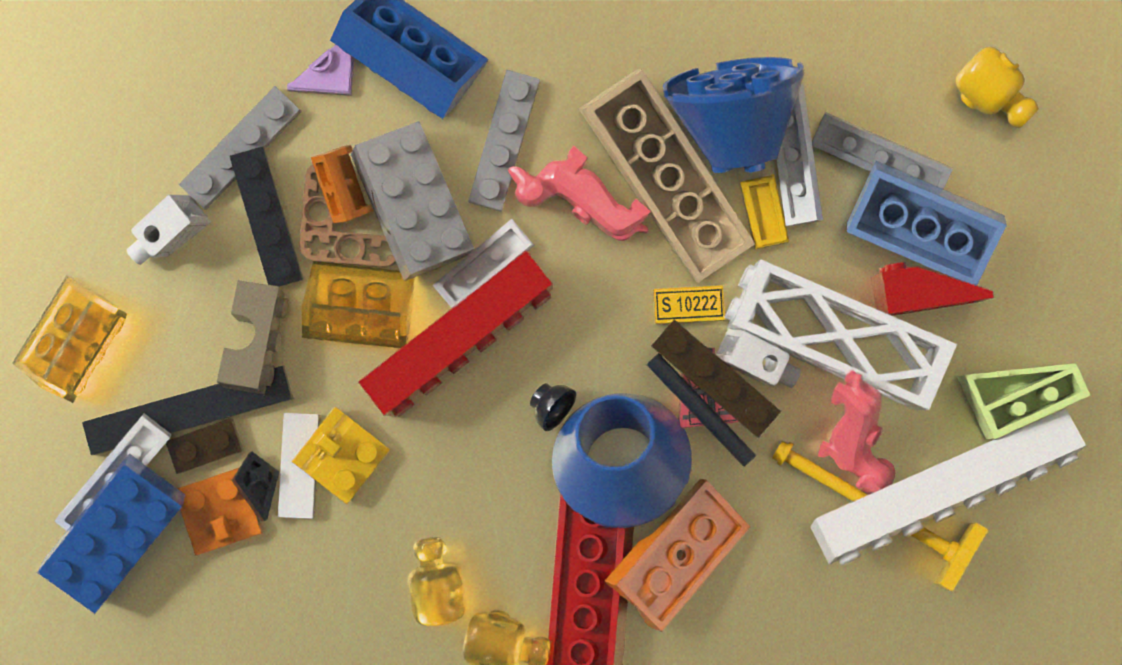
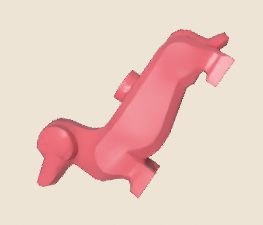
M575 146L568 152L566 160L550 162L537 176L529 174L521 167L513 166L508 169L509 174L517 184L516 197L524 206L536 207L550 197H562L574 207L572 213L580 222L588 225L591 221L606 235L618 241L629 239L637 231L647 233L649 230L642 223L651 211L637 199L633 201L629 209L617 204L600 178L594 172L583 169L588 157Z
M851 369L845 377L844 381H846V384L839 383L834 388L831 403L835 405L839 403L844 404L845 414L833 429L829 443L825 441L821 443L818 457L825 458L831 456L841 470L851 472L860 479L856 487L870 495L893 484L895 468L890 461L884 458L876 459L871 451V446L876 444L883 430L882 427L878 426L882 401L881 394L876 388L862 380V375L857 374Z

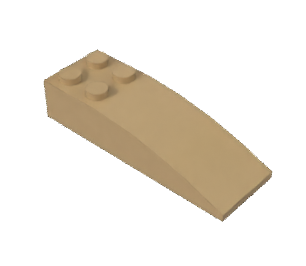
M643 70L633 71L579 108L635 195L651 211L649 215L696 282L699 283L755 245Z

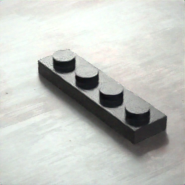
M264 146L230 155L231 164L268 285L280 287L303 280V274Z

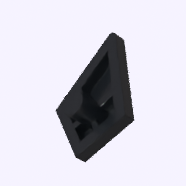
M252 451L249 452L231 481L260 521L263 522L268 519L279 471Z

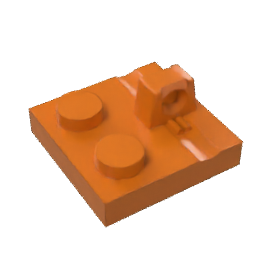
M239 468L177 488L185 494L180 511L195 556L263 533L259 518L231 481Z

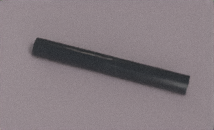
M660 353L646 364L743 467L756 456L748 445Z

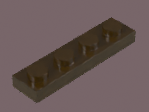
M675 319L651 345L655 351L660 353L662 357L755 437L759 438L780 414L781 410Z

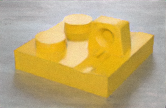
M334 407L291 462L342 502L348 504L390 449L341 410Z

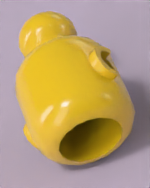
M991 46L985 47L970 60L955 78L956 87L962 93L961 99L969 108L974 110L978 108L987 115H994L1002 110L1007 115L1008 121L1012 126L1021 128L1039 110L1038 104L1034 99L1025 97L1019 92L1025 83L1024 75L1018 69L1019 64L1012 63L1007 58L1005 52L1001 53L998 49Z

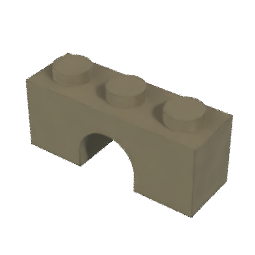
M238 280L231 314L237 321L253 324L255 336L253 341L243 349H223L217 383L223 388L265 395L266 386H271L274 378V365H271L273 352H278L281 343V332L278 331L280 318H285L288 309V299L284 298L285 294L280 287Z

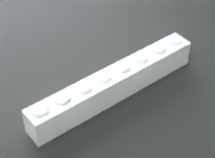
M1065 408L816 518L810 527L828 564L840 561L841 565H845L861 556L859 551L871 546L873 551L879 550L892 543L890 537L901 532L904 537L910 536L924 528L922 523L934 518L935 522L939 523L955 514L953 509L964 504L967 509L973 508L986 501L984 495L996 491L998 495H1002L1016 488V481L1027 477L1030 482L1047 474V467L1057 463L1059 468L1075 462L1079 459L1077 453L1086 444Z

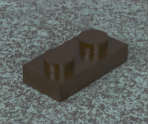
M233 418L166 442L176 474L244 451Z

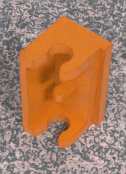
M351 145L341 146L311 157L333 223L347 222L373 211L372 205L365 203L349 156V153L353 152Z

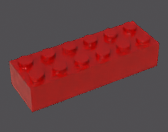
M526 250L363 377L358 383L384 416L394 414L395 417H400L415 405L412 401L419 393L427 396L442 384L439 378L447 371L455 374L470 362L467 359L470 353L476 349L482 353L497 341L494 335L505 327L507 331H510L524 320L522 313L530 306L537 310L552 298L550 291L553 289L552 282Z

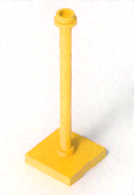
M782 440L772 459L778 461L777 464L779 466L786 462L852 502L868 496V494L791 450L794 446L791 442L786 443ZM968 523L959 541L952 540L951 543L926 528L910 536L943 554L942 559L946 560V563L934 583L947 591L953 592L988 529L978 523Z

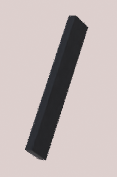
M279 366L274 368L273 382L271 386H266L265 395L226 389L220 384H215L82 422L90 454L97 455L114 450L144 413L171 434L293 399L285 366Z

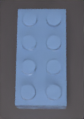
M875 161L847 221V232L950 277L977 285L1007 224L1005 216Z

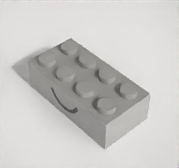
M420 121L355 145L353 152L350 154L404 281L467 257L474 250Z

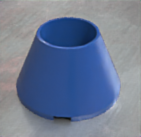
M630 393L605 395L589 401L577 409L561 427L552 453L553 476L565 502L576 513L578 512L594 521L595 524L612 528H629L643 525L666 513L676 503L675 500L679 497L685 485H687L692 466L690 442L685 429L681 428L678 418L661 403L642 395ZM613 429H633L642 433L650 440L644 453L634 462L624 466H603L588 457L589 450L595 440L605 432Z

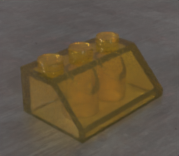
M313 262L301 306L302 338L402 348L407 344L411 325L416 277L404 281L400 270Z
M66 275L12 364L39 387L74 403L78 395L86 388L87 380L95 367L104 359L106 350L113 338L122 330L128 313Z

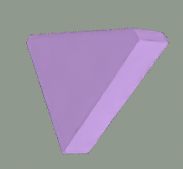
M335 45L309 65V68L293 82L287 84V90L292 92L352 95L354 57Z

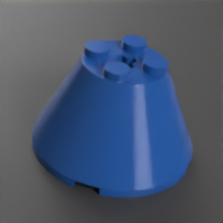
M758 57L716 63L717 70L699 74V69L694 68L670 78L664 83L663 92L669 104L712 165L714 173H724L731 171L733 168L744 167L745 172H757L765 169V162L778 158L803 80L804 67L801 62L797 63L798 67L793 66L792 59L781 57Z

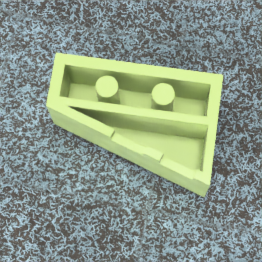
M1076 363L957 376L986 439H997L1091 396Z

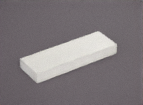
M511 219L433 284V287L453 308L526 250L528 252L534 247V244Z
M284 413L278 517L314 518L316 480L291 461L319 427V414Z

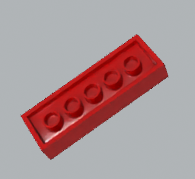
M561 494L546 665H623L628 600L622 597L614 588L610 587L605 580L632 550L634 527L612 528L595 524L594 521L578 512L576 513L565 502Z

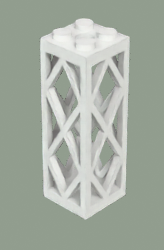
M760 259L754 266L749 264L748 268L746 267L738 284L739 287L743 288L740 298L735 297L732 299L724 317L730 320L727 326L728 329L744 330L789 353L792 357L843 379L852 369L857 374L862 375V380L876 388L882 396L916 411L930 409L957 344ZM769 282L789 289L765 293ZM803 299L827 333L793 338L769 303ZM832 309L874 327L846 330ZM756 313L767 329L751 323ZM886 335L910 370L878 375L853 339ZM834 342L850 366L810 349L805 345ZM916 345L927 349L925 357ZM915 378L910 392L886 382Z

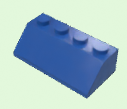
M355 0L343 10L330 39L332 43L340 47L345 53L353 56L370 68L371 71L386 79L401 92L409 95L426 107L427 110L442 119L459 103L488 61V58L404 0Z

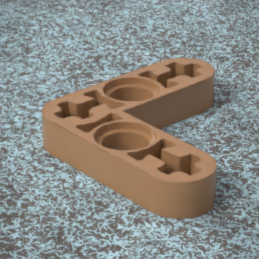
M313 164L310 165L305 175L299 243L303 256L310 261L318 263L380 268L395 265L396 260L393 255H388L387 261H381L380 255L369 253L370 260H364L367 251L365 240H372L370 243L371 248H382L383 243L387 242L385 235L334 231L335 223L332 221L330 212L323 221L317 222L311 219L309 211L312 205L319 202L326 204L323 196L311 197V191L318 193L319 183L313 180L316 172ZM314 237H319L321 243L332 245L331 237H336L334 245L336 257L329 258L331 251L323 249L318 251V255L313 256V251L307 248V244L314 242ZM349 239L356 240L360 245L359 254L351 259L345 258L341 253L342 244Z

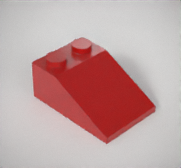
M906 262L885 265V267L879 268V274L871 277L876 309L890 316L978 303L994 298L992 290L920 267L907 268Z

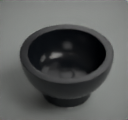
M547 383L541 385L535 391L530 400V406L535 409V419L544 431L554 429L564 420L575 403L576 391L565 385L551 387Z

